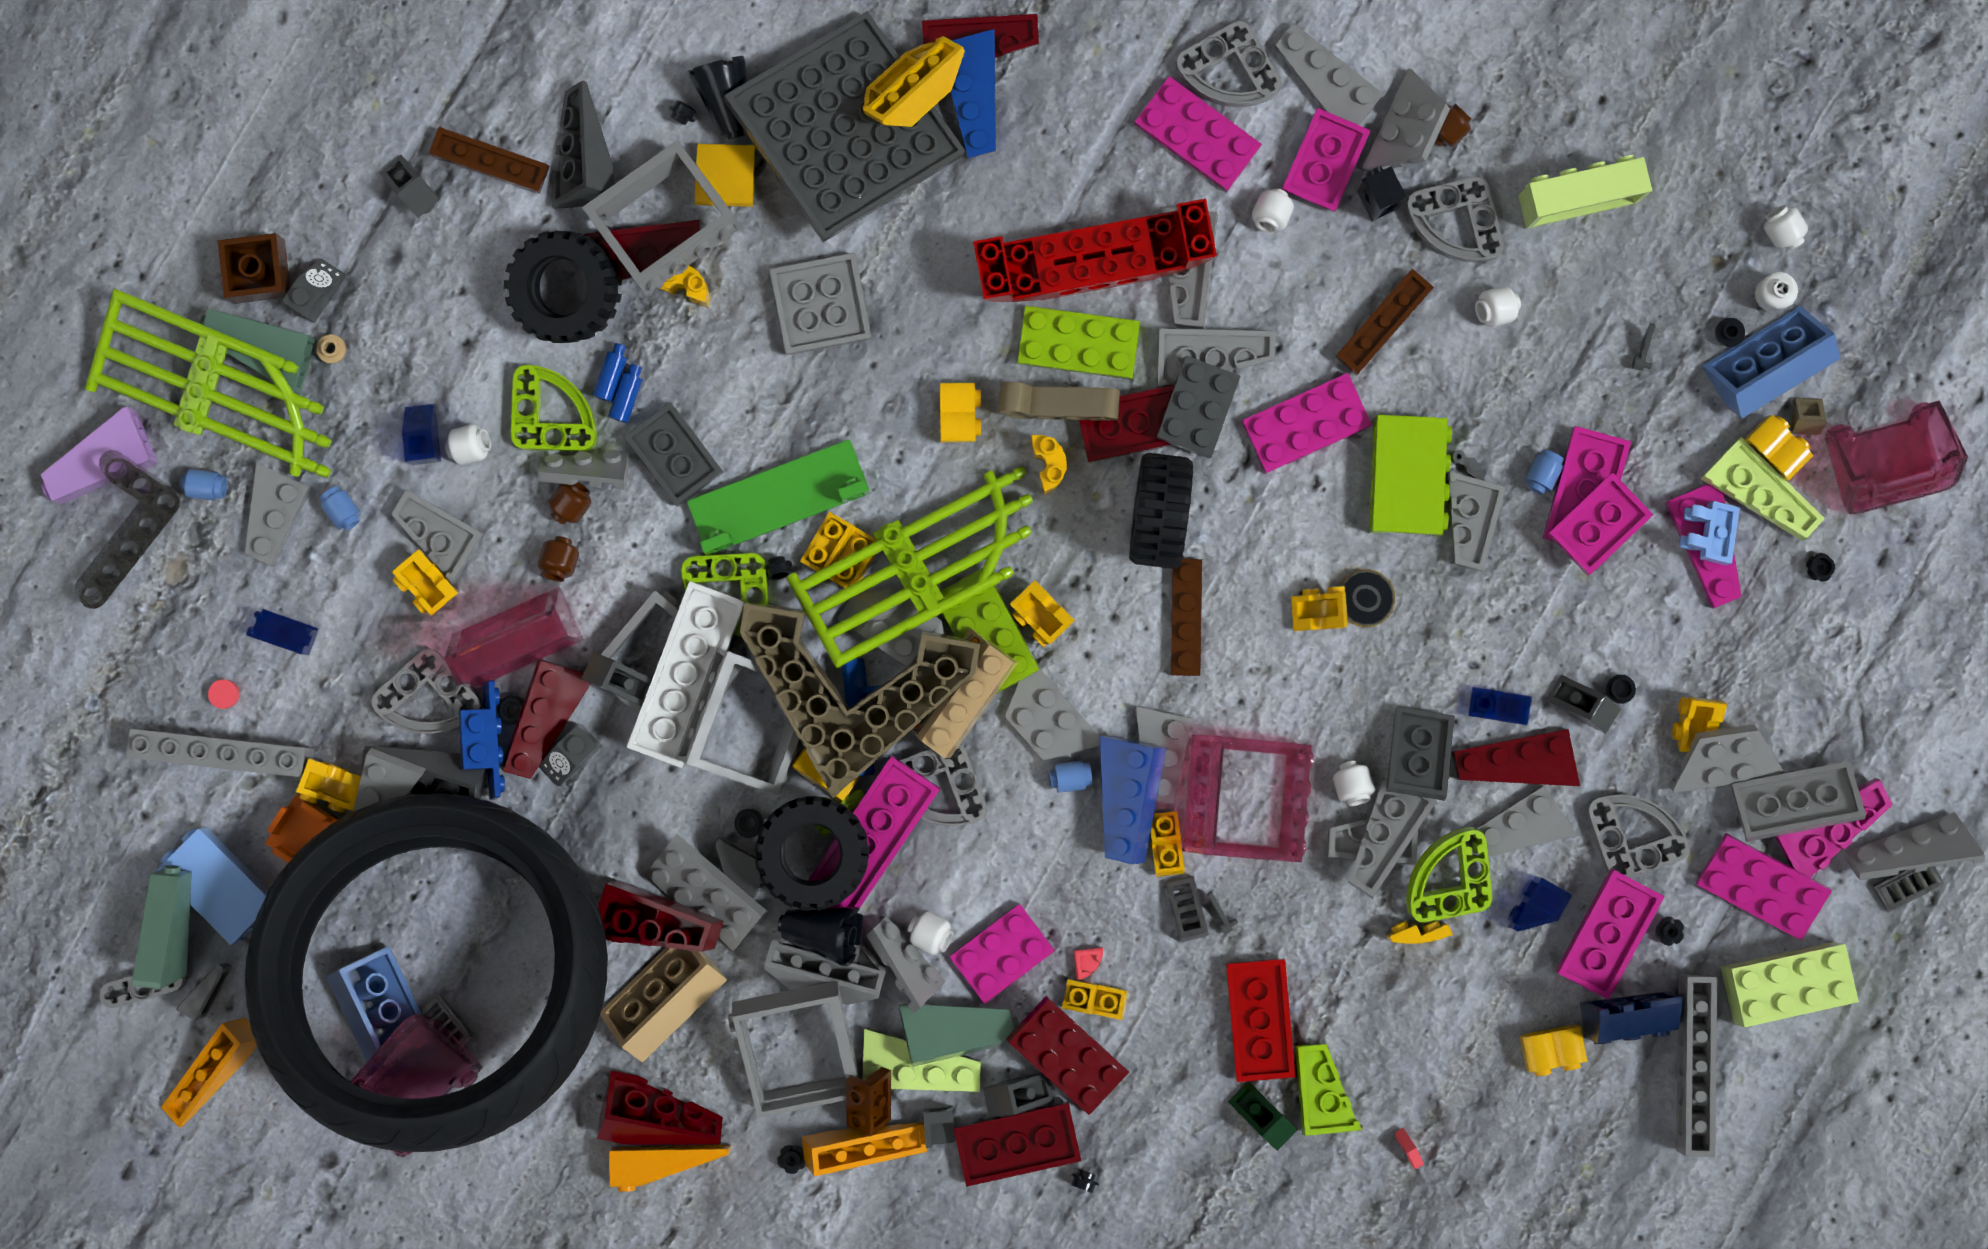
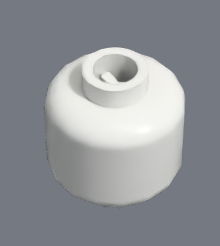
M1275 188L1263 191L1258 196L1252 211V218L1256 227L1269 234L1284 230L1293 213L1294 204L1284 190Z
M1781 205L1765 217L1767 221L1764 223V231L1776 248L1788 247L1789 250H1792L1805 241L1803 237L1808 232V224L1797 208Z
M1774 272L1761 279L1755 290L1757 303L1761 308L1769 312L1784 310L1794 303L1798 295L1796 281L1792 276L1784 272Z
M1507 286L1482 292L1475 304L1478 319L1489 327H1498L1515 321L1521 308L1519 296Z
M476 424L451 430L445 442V451L448 457L453 458L460 465L484 460L491 449V440L487 431L481 429Z
M1356 761L1341 764L1339 766L1340 770L1333 776L1339 800L1348 803V806H1357L1370 801V796L1374 793L1375 786L1369 768L1366 765H1357Z
M929 911L923 913L920 917L915 916L908 927V932L911 933V944L930 955L945 952L952 941L954 933L951 931V925L948 920Z

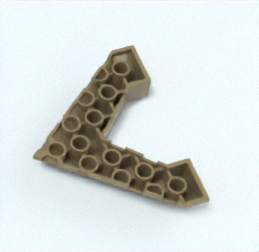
M744 603L740 634L752 652L762 674L771 686L795 733L804 745L814 767L827 786L832 799L976 673L980 643L950 635L922 631L917 660L849 707L801 640L806 610L778 605Z

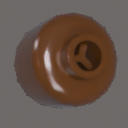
M1456 103L1453 106L1447 104L1450 110L1435 141L1440 147L1444 143L1449 147L1457 146L1471 131L1469 122L1472 119Z
M580 482L573 485L559 484L548 500V506L552 511V518L561 524H566V522L578 523L592 503L589 489Z
M556 536L555 540L545 541L537 563L539 570L542 571V576L557 582H563L565 578L572 577L578 561L579 551L572 545V540L566 537Z

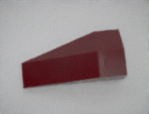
M610 1071L599 1117L597 1139L626 1145L720 1144L722 1116L694 1102L685 1103L673 1097V1092L665 1088L661 1091L647 1084L649 1080L641 1076Z

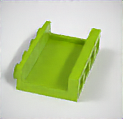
M1377 415L1374 417L1369 534L1399 533L1439 537L1443 535V530L1448 529L1449 516L1448 513H1444V502L1449 500L1450 485L1445 484L1446 472H1450L1451 455H1446L1447 443H1451L1452 426H1448V418Z

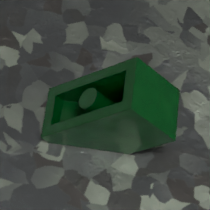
M1249 1081L1228 1101L1258 1134L1277 1151L1298 1130Z

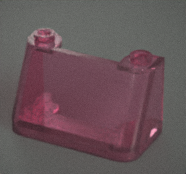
M1940 400L1917 404L1912 409L1907 421L1855 434L1851 426L1840 424L1827 430L1825 436L1841 499L1847 513L1851 515L1946 491L1959 482L1968 459V455Z
M415 1014L401 1023L350 1082L373 1093L389 1097L407 1099L429 1098L445 1095L452 1087L466 1088L471 1086L476 1081L477 1074L483 1069V1066L440 1021ZM390 1150L399 1157H405L412 1153Z

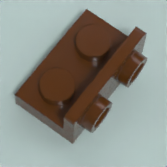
M880 1067L865 1080L852 1075L846 1079L847 1127L871 1137L891 1120V1070Z

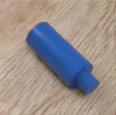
M615 343L613 351H607L592 396L607 402L613 401L627 358L623 356L626 346Z
M631 364L628 373L622 374L608 414L609 418L628 424L643 379L639 378L642 367Z

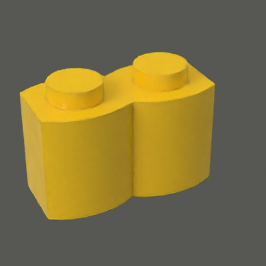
M940 383L941 443H975L976 436H981V419H975V407H981V390H975V383Z
M1769 415L1744 440L1786 481H1789L1813 457L1809 450L1811 447L1802 437L1792 435L1789 431L1790 425L1785 419L1780 416Z
M1577 1024L1519 1035L1525 1068L1529 1073L1534 1072V1076L1552 1074V1069L1557 1067H1563L1564 1071L1576 1070L1581 1068L1580 1063L1588 1061L1581 1026Z

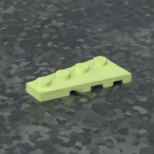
M1742 437L1738 438L1700 478L1801 541L1807 539L1825 519Z
M864 1028L862 1080H865L880 1067L891 1070V1089L980 1092L981 1061L965 1056H957L912 1067L906 1040Z

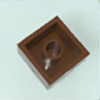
M272 233L217 240L223 294L226 300L233 304L279 299L286 296L290 290L286 244L282 237Z

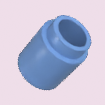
M1546 449L1537 454L1524 479L1529 484L1527 488L1540 495H1543L1544 492H1551L1563 469V457Z
M189 469L187 474L182 475L181 491H185L187 498L216 501L218 498L224 499L227 491V477L220 475L219 472Z
M339 486L330 488L320 496L321 508L338 530L343 528L346 531L350 530L360 522L359 517L362 512L345 490H341Z
M1073 761L1054 764L1053 770H1049L1050 787H1056L1057 793L1085 790L1086 786H1092L1090 763Z

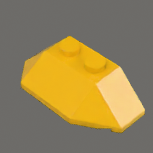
M942 36L937 38L936 42L923 44L905 52L866 88L863 105L864 114L883 125L912 127L952 90L965 52L964 47Z

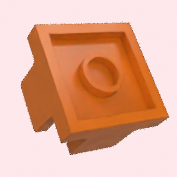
M299 793L295 794L288 806L281 807L267 829L270 835L265 844L273 848L271 851L273 854L287 863L313 837L334 822L340 820L319 805L300 799Z

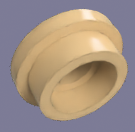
M330 334L319 340L316 350L322 361L335 364L345 357L347 348L342 338ZM334 344L335 351L328 354L326 351L327 346Z

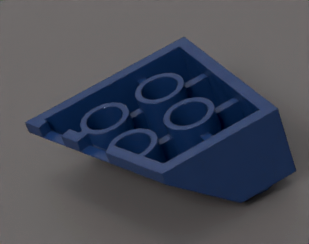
M1665 991L1610 998L1609 1000L1601 999L1580 1002L1584 1037L1593 1041L1594 1044H1607L1621 1039L1624 1041L1641 1039V1036L1652 1034V1037L1669 1036L1670 1031L1679 1029L1682 996Z

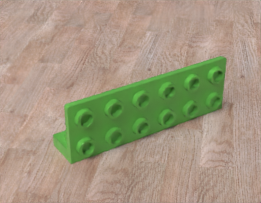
M846 440L693 498L687 503L702 540L700 544L703 552L706 555H711L869 495L871 492L850 440Z

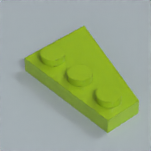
M1318 1043L1295 1046L1302 1135L1310 1136L1362 1130L1351 1108L1352 1104L1343 1089L1339 1079L1340 1075L1327 1044Z

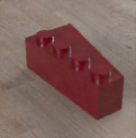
M621 881L605 884L598 906L606 940L618 943H634L645 946H661L704 952L715 949L724 922L721 919Z

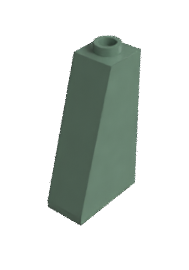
M207 309L206 315H203L200 319V324L297 364L299 369L296 374L283 371L282 368L280 371L293 392L301 395L316 339L306 334ZM228 348L227 354L272 380L259 360Z
M177 865L162 866L161 870L150 874L132 986L162 989L187 976L191 871H182L181 867Z
M909 1004L899 1005V1013L912 1067L1008 1045L1009 1043L1006 1038L1019 1025L1017 1017H1012L1010 1010L923 1005L913 1014L908 1006Z

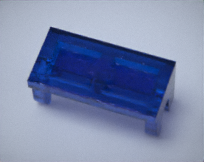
M265 609L262 612L256 611L254 613L256 622L254 626L248 627L247 636L298 654L310 655L319 628Z

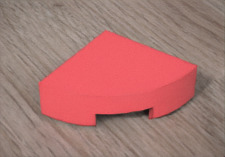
M1103 947L1073 950L1077 980L1088 977L1098 968L1103 956Z
M1402 1128L1395 1132L1394 1136L1404 1150L1411 1166L1415 1169L1423 1166L1424 1162L1405 1129Z

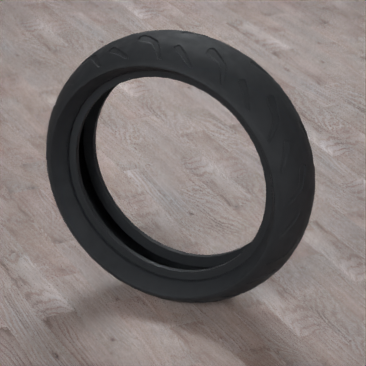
M432 793L391 798L354 811L313 837L295 854L293 859L280 872L268 891L257 914L246 956L245 993L251 1030L266 1066L283 1091L301 1110L333 1132L358 1143L385 1150L435 1152L463 1147L501 1133L525 1119L543 1105L562 1086L576 1068L577 1063L591 1041L604 1003L608 966L605 930L591 887L580 868L554 838L529 819L506 807L465 795ZM447 847L465 849L494 858L513 869L534 888L544 906L553 935L555 955L552 987L547 1004L533 1032L522 1047L503 1066L481 1081L456 1092L429 1098L407 1099L373 1093L354 1085L330 1064L320 1050L307 1021L303 1002L302 984L306 953L311 937L322 915L335 897L352 880L372 866L395 855L425 848Z

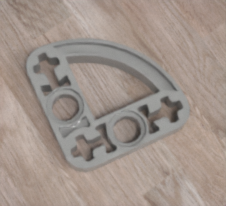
M1243 21L1234 22L1187 48L1179 54L1176 61V70L1187 86L1204 99L1219 105L1229 107L1258 105L1273 99L1278 95L1281 88L1280 76L1252 28ZM1237 29L1239 33L1244 31L1246 33L1243 38L1244 41L1241 42L1239 39H1235L1230 42L1229 47L1231 49L1228 50L1226 41L1234 36V30ZM1210 43L1219 44L1222 48V54L1218 57L1209 56L1206 52L1207 45ZM1197 50H1200L1203 60L1200 59L1195 62L1194 70H1191L1189 67L1183 68L1184 58L1192 61L1198 58L1199 53ZM1251 53L1258 54L1262 60L1261 65L1256 68L1248 66L1245 61L1246 56ZM1234 55L1254 91L1230 92L1210 85L1198 75ZM1264 68H1267V71L1264 72L1266 80L1268 82L1274 81L1275 83L1271 92L1268 88L1264 90L1261 88L1264 81L1259 73Z
M1471 177L1418 190L1407 199L1405 207L1411 225L1419 237L1436 252L1454 260L1472 263L1492 261L1503 252L1504 241L1490 187L1483 178ZM1472 184H1475L1476 188L1482 189L1478 198L1474 194H1468L1463 197L1465 202H1461V193L1469 191L1472 188ZM1445 190L1451 191L1455 196L1454 204L1444 205L1440 201V193ZM1430 194H1434L1433 201L1437 209H1433V203L1424 206L1423 212H1420L1416 207L1413 208L1412 205L1415 203L1416 198H1419L1420 202H1426L1432 198ZM1465 208L1475 248L1462 247L1447 241L1433 230L1425 218ZM1484 211L1489 214V225L1479 226L1475 221L1476 213ZM1493 229L1494 233L1488 235L1490 243H1496L1497 245L1493 250V254H1490L1489 250L1483 249L1487 239L1485 234L1480 237L1479 233H1485Z
M431 649L418 653L375 692L371 701L375 712L384 720L402 730L419 734H440L459 728L458 712L465 705L460 698H456L455 702L452 698L460 694L463 688L466 692L461 695L469 701L474 699L473 708L475 710L483 709V702L479 695L438 651ZM425 656L430 658L435 656L436 660L433 663L436 667L423 670L421 674L426 677L422 680L420 674L413 670L412 667L416 666L417 669H421L426 664ZM405 674L413 675L416 681L414 688L409 691L404 690L400 684L401 678ZM446 676H453L457 681L456 689L449 693L445 692L441 685L442 680ZM429 683L457 715L437 722H420L409 719L397 711ZM394 685L396 691L404 695V697L400 699L399 696H395L390 701L391 708H381V696H391L395 691L390 688Z
M962 744L957 748L962 753L958 755V761L960 765L966 762L968 768L958 769L953 774L949 771V767H955L952 759L946 760V758H943L932 749L900 760L904 764L912 760L913 770L925 778L945 771L961 814H945L927 808L921 819L938 825L962 826L978 822L986 815V802L967 752ZM923 756H929L934 761V768L929 773H922L917 767L918 760ZM960 773H967L972 778V785L967 790H960L955 785V778ZM974 789L977 790L978 796L972 797L975 804L981 803L982 805L978 817H974L972 813H966L965 809L969 807L968 800L966 798L961 801L959 795L969 794Z
M1605 795L1590 800L1586 806V816L1607 874L1610 868L1613 869V866L1617 864L1615 856L1610 855L1608 857L1607 852H1615L1619 849H1622V853H1616L1619 861L1626 862V867L1622 868V874L1629 878L1681 861L1689 854V842L1680 825L1667 811L1649 800L1631 795ZM1597 803L1600 806L1607 807V811L1603 813L1605 822L1612 820L1613 825L1603 826L1598 829L1597 824H1603L1599 815H1594L1593 813L1597 809ZM1615 807H1630L1648 814L1665 829L1668 835L1628 848ZM1608 830L1614 831L1618 838L1617 843L1612 847H1607L1602 841L1603 834ZM1672 840L1675 843L1681 844L1682 848L1678 849V855L1673 852L1661 854L1657 847L1660 844V849L1669 848L1672 846ZM1644 849L1652 850L1655 856L1653 863L1647 866L1641 863L1639 857Z

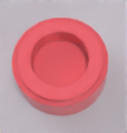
M217 680L210 686L208 698L213 706L220 709H229L239 701L240 690L233 681Z

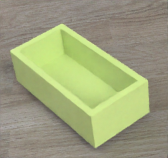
M1628 155L1618 158L1615 164L1606 165L1605 161L1589 165L1588 170L1580 172L1577 171V168H1571L1560 172L1558 177L1549 179L1548 175H1541L1532 178V183L1525 185V189L1518 195L1526 229L1639 203L1652 192L1645 158L1635 159L1634 155Z
M1830 942L1721 966L1733 1024L1741 1027L1754 1026L1859 1002L1846 944Z

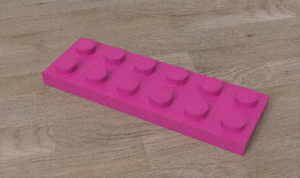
M893 755L889 758L853 812L860 820L867 834L869 859L865 875L857 889L843 902L831 907L861 908L941 789ZM837 839L834 840L808 881L822 880L834 872L840 860V846Z

